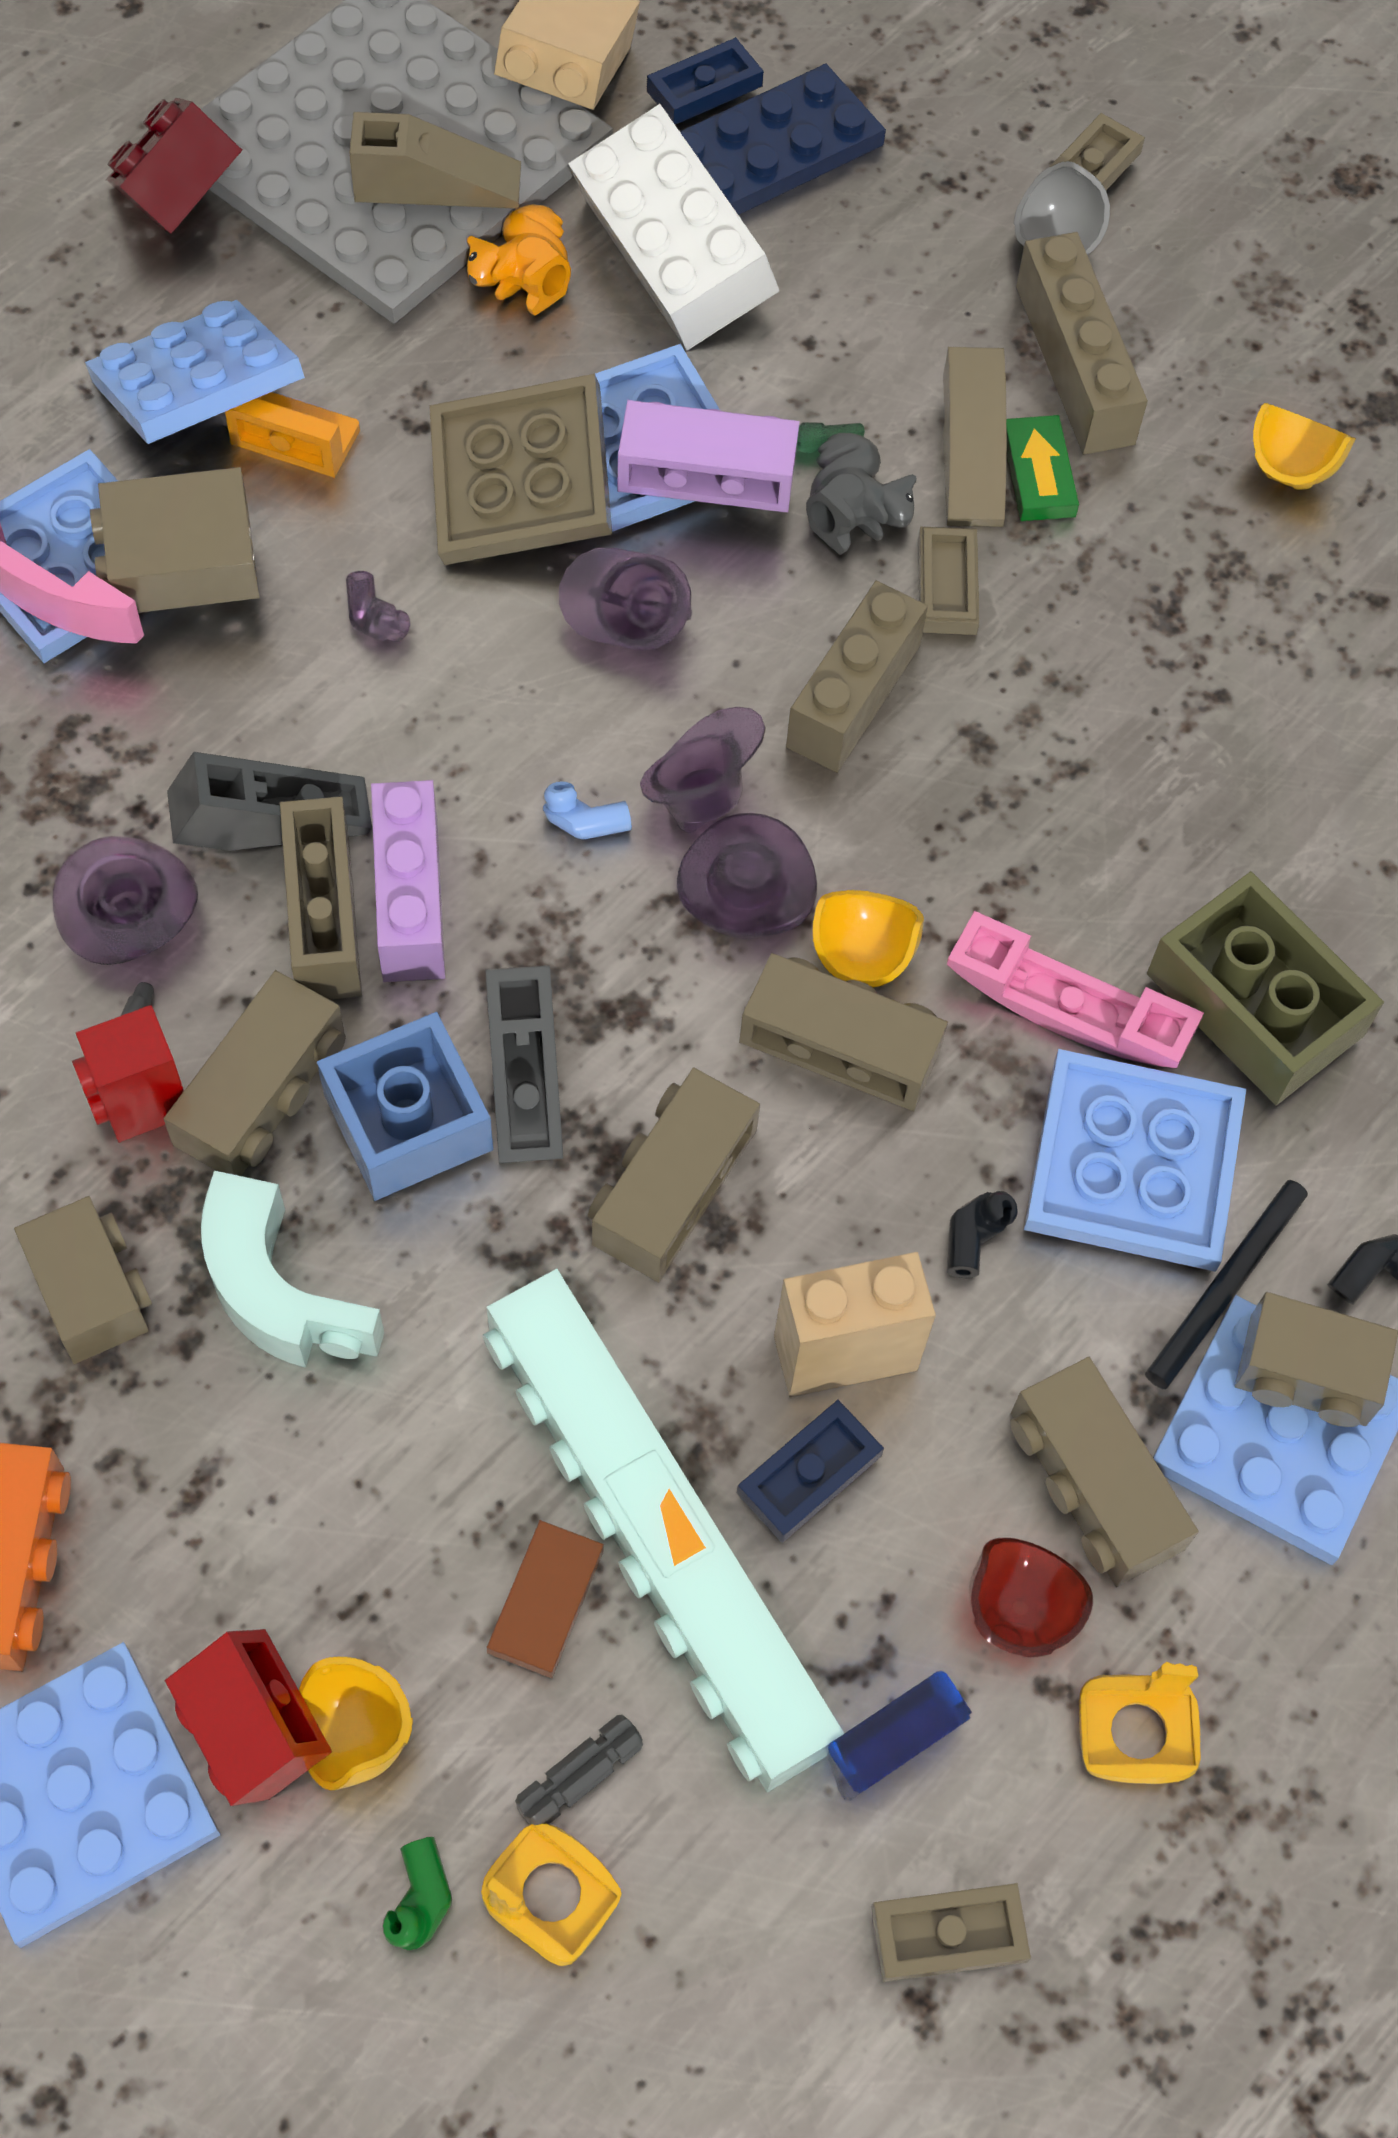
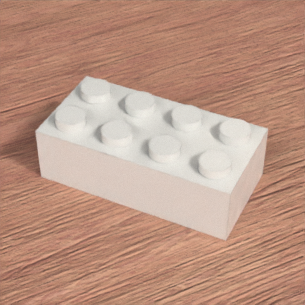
M658 104L568 163L586 202L686 351L780 291L765 252L661 104Z

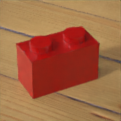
M152 1005L76 1032L84 1056L72 1060V1063L97 1125L110 1121L118 1143L164 1126L163 1118L184 1092Z
M266 1629L227 1631L164 1680L176 1701L175 1711L179 1721L193 1734L208 1762V1774L211 1782L222 1795L226 1796L230 1806L270 1800L332 1753L329 1744Z

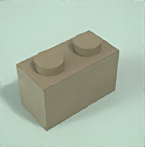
M87 1196L14 1227V1231L61 1341L74 1365L149 1332L140 1310L152 1305V1302L137 1268L123 1273L115 1254L128 1248L112 1212L99 1217L90 1196Z
M1265 1292L1250 1317L1235 1388L1252 1392L1254 1399L1269 1406L1289 1407L1296 1405L1319 1412L1318 1415L1322 1420L1333 1425L1342 1427L1367 1426L1385 1402L1398 1330Z

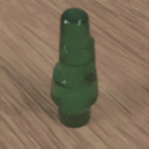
M802 422L799 425L796 451L806 454L817 452L818 448L830 436L838 433H854L864 437V426L861 423L825 425L822 422Z

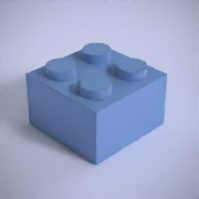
M438 1012L429 1014L317 1061L325 1099L374 1201L493 1151L491 1118Z

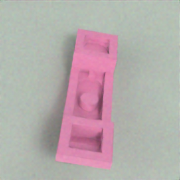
M0 524V593L38 619L78 635L117 643L137 644L141 640L144 633L135 600L89 571L73 587L9 547Z
M974 911L947 960V965L963 979L1020 1016L1077 1043L1141 1063L1170 1068L1178 1067L1204 1012L1145 987L1139 998L1029 949L1030 935Z

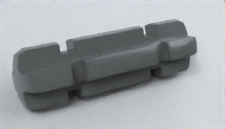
M616 1715L599 1729L600 1737L594 1741L589 1737L545 1773L547 1776L546 1781L540 1784L536 1780L517 1795L515 1800L517 1809L529 1825L550 1824L561 1815L559 1808L562 1805L566 1804L570 1808L614 1772L613 1764L616 1761L624 1764L641 1750L643 1746L642 1737L629 1719L624 1715Z

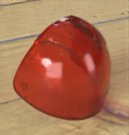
M1003 1537L988 1541L984 1545L973 1569L969 1584L970 1607L975 1619L974 1624L979 1633L990 1644L992 1643L1006 1652L1027 1658L1052 1654L1054 1650L1069 1643L1083 1629L1093 1607L1092 1590L1086 1579L1076 1568L1048 1549L1016 1538Z

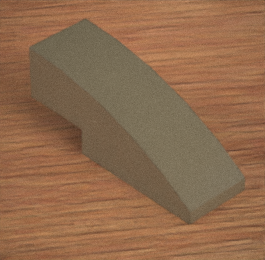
M948 347L943 373L945 424L942 435L947 526L1003 527L1005 521L1007 450L1004 348Z

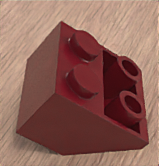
M175 98L169 103L165 99L161 100L143 121L148 130L135 144H132L129 140L126 141L107 164L113 172L106 180L160 228L170 234L242 151L196 104L180 98Z

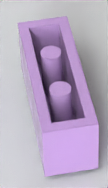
M627 400L618 451L617 492L788 513L800 421L780 419L775 416H755L723 412L718 409H698L666 405L661 402Z
M433 780L371 783L377 945L383 982L445 979L438 825Z

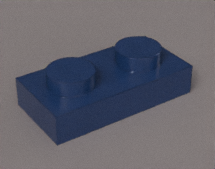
M735 37L647 75V93L657 105L661 104L676 125L763 87L764 70Z
M837 1399L738 1484L736 1493L783 1543L881 1458L884 1447Z

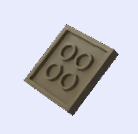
M595 374L429 405L438 555L444 565L612 535L601 391Z

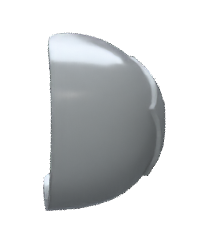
M1066 161L1048 167L1034 179V182L1027 189L1017 207L1014 218L1017 240L1024 246L1025 241L1078 232L1086 254L1089 255L1103 239L1109 224L1110 203L1107 192L1102 183L1093 174L1074 162Z

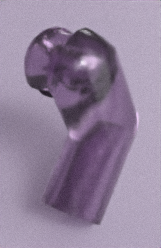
M355 571L347 575L348 612L352 627L360 633L381 641L389 639L398 642L404 639L410 630L409 615L403 610H396L393 604L376 598L375 580L371 573Z

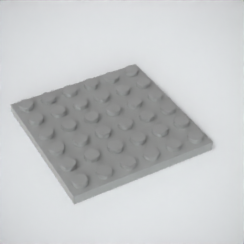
M344 0L201 109L242 149L241 153L209 190L393 324L398 322L467 265L470 248L467 244L469 236L490 243L495 242L503 235L502 227L506 216L516 208L355 202L349 156L353 112L410 114L521 161L519 207L541 204L569 181L574 175L568 163L611 136L613 128L578 104L494 75L498 49L427 0Z

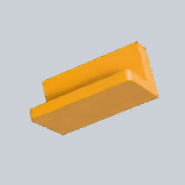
M274 392L225 411L231 445L333 478L336 477L360 432L359 421L355 418Z

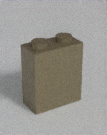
M241 467L98 483L100 508L90 509V518L95 544H104L105 556L95 557L96 576L135 600L138 613L260 598L248 504Z

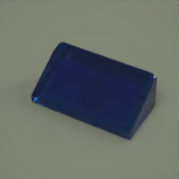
M937 1671L830 1743L827 1748V1755L838 1790L844 1800L847 1798L852 1800L971 1718L969 1715L972 1711L945 1672Z

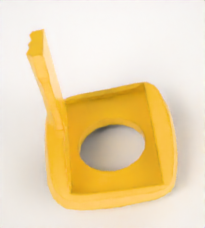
M1166 1661L1157 1671L1152 1672L1151 1675H1099L1089 1679L1082 1686L1079 1696V1734L1082 1760L1087 1772L1098 1778L1110 1781L1146 1784L1180 1782L1193 1776L1200 1766L1201 1760L1199 1709L1197 1699L1189 1687L1199 1677L1197 1667L1194 1665L1185 1666L1181 1663L1174 1665ZM1134 1704L1147 1706L1162 1719L1166 1731L1165 1744L1160 1752L1153 1757L1146 1759L1129 1757L1121 1752L1113 1741L1111 1732L1112 1720L1116 1713L1125 1706Z
M547 1823L528 1825L518 1833L487 1872L481 1890L482 1900L489 1914L497 1922L547 1961L558 1966L570 1965L582 1955L617 1907L622 1894L619 1885L610 1871L586 1846L564 1830ZM548 1863L560 1864L570 1869L576 1876L580 1886V1901L575 1911L567 1918L556 1922L543 1921L533 1916L526 1907L523 1898V1887L529 1874L537 1867Z

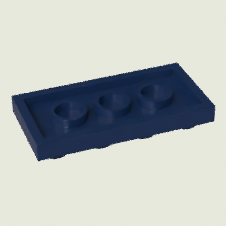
M825 63L680 131V133L736 213L740 215L883 146L886 129Z

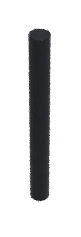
M1287 1180L1145 1372L1146 1378L1153 1385L1161 1389H1167L1307 1198L1308 1192L1301 1184L1293 1180Z

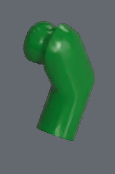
M435 1837L422 1838L400 1848L411 1886L395 1911H388L383 1919V1934L392 1946L401 1947L406 1950L422 1947L432 1939L451 1907L452 1895Z

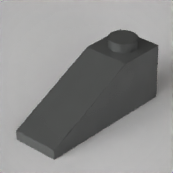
M193 752L167 790L172 840L175 844L229 851L283 845L280 802L341 796L343 797L349 837L367 835L372 829L365 777Z
M550 965L485 969L499 1163L564 1159Z

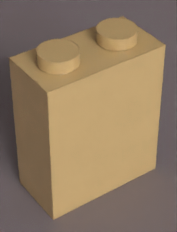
M519 0L501 28L494 75L594 110L631 48L640 1Z
M918 1252L790 1277L783 1280L774 1340L789 1398L918 1371L936 1316Z

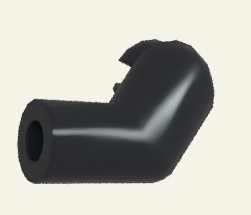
M1004 1191L986 1192L954 1212L949 1225L947 1273L957 1278H973L979 1275L981 1244L1002 1232L1017 1217V1204L1010 1194Z
M1392 1234L1361 1243L1329 1281L1328 1287L1345 1301L1354 1305L1372 1281L1384 1269L1398 1280V1235Z

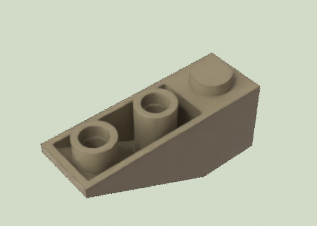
M353 112L349 156L355 202L519 209L521 161L410 114Z

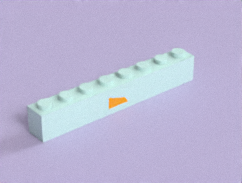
M558 1269L487 1306L489 1331L483 1334V1339L490 1355L501 1370L508 1366H511L522 1384V1387L516 1389V1395L523 1410L533 1425L536 1426L544 1421L556 1443L549 1446V1449L560 1472L568 1482L578 1478L590 1497V1500L583 1505L596 1532L603 1540L613 1536L626 1557L619 1561L618 1564L629 1587L637 1598L648 1594L661 1617L654 1621V1625L666 1649L673 1658L684 1654L695 1672L697 1678L690 1681V1685L702 1709L710 1719L721 1715L734 1737L732 1741L727 1743L728 1750L747 1781H751L758 1777L768 1793L838 1750L845 1733Z

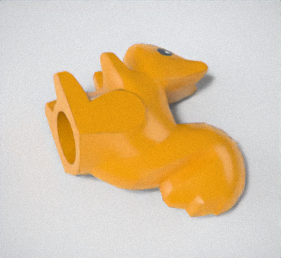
M530 204L519 207V209H515L506 216L502 227L503 237L506 241L505 244L498 246L469 236L467 238V244L470 248L467 274L470 282L478 287H489L499 284L495 292V297L499 300L513 296L522 288L528 293L526 305L532 315L536 316L566 295L571 277V267L568 262L567 251L560 240L564 233L561 227L563 224L562 219L547 206Z

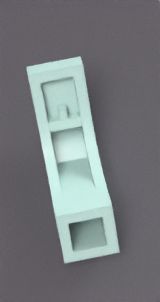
M214 1171L202 1212V1247L218 1298L234 1325L262 1350L283 1361L305 1368L313 1343L320 1344L319 1347L322 1351L339 1358L356 1359L359 1353L378 1357L384 1336L380 1309L305 1293L288 1284L273 1268V1249L285 1212L279 1184Z

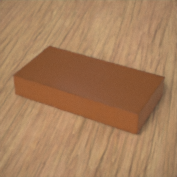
M539 1520L487 1645V1654L553 1678L604 1552V1544Z

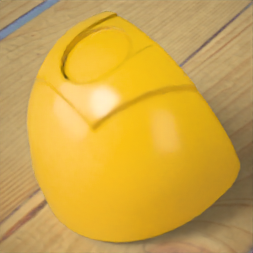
M1264 403L1261 406L1253 430L1255 459L1261 471L1269 479L1293 487L1296 490L1309 489L1313 485L1321 483L1334 475L1345 462L1356 438L1269 403Z
M861 890L827 893L820 897L813 920L815 950L821 963L834 977L843 981H861L872 988L879 987L897 978L914 957L922 938L924 916L913 904L884 894Z
M328 1657L314 1663L301 1681L299 1687L301 1696L332 1750V1753L308 1770L315 1782L324 1789L338 1790L369 1781L379 1776L395 1762L403 1747L409 1742L413 1717L411 1718L408 1700L399 1682L382 1667L374 1666L366 1661L351 1657Z

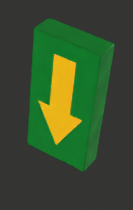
M1060 416L1006 419V454L1020 521L1076 517L1079 501Z

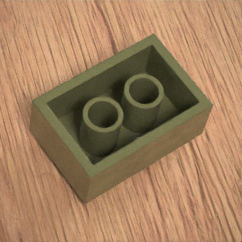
M1252 871L1160 938L1147 971V975L1170 998L1204 1012L1198 1027L1275 1106L1363 1038L1384 1004V1001Z

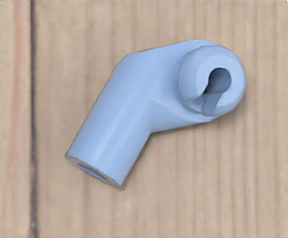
M563 781L552 783L544 792L546 803L543 806V811L548 821L577 839L587 840L632 830L630 812L626 801L591 808L577 799V792L571 783Z

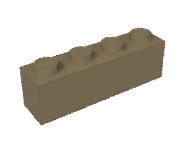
M1078 232L1025 241L1016 288L1082 454L1136 445L1148 400Z

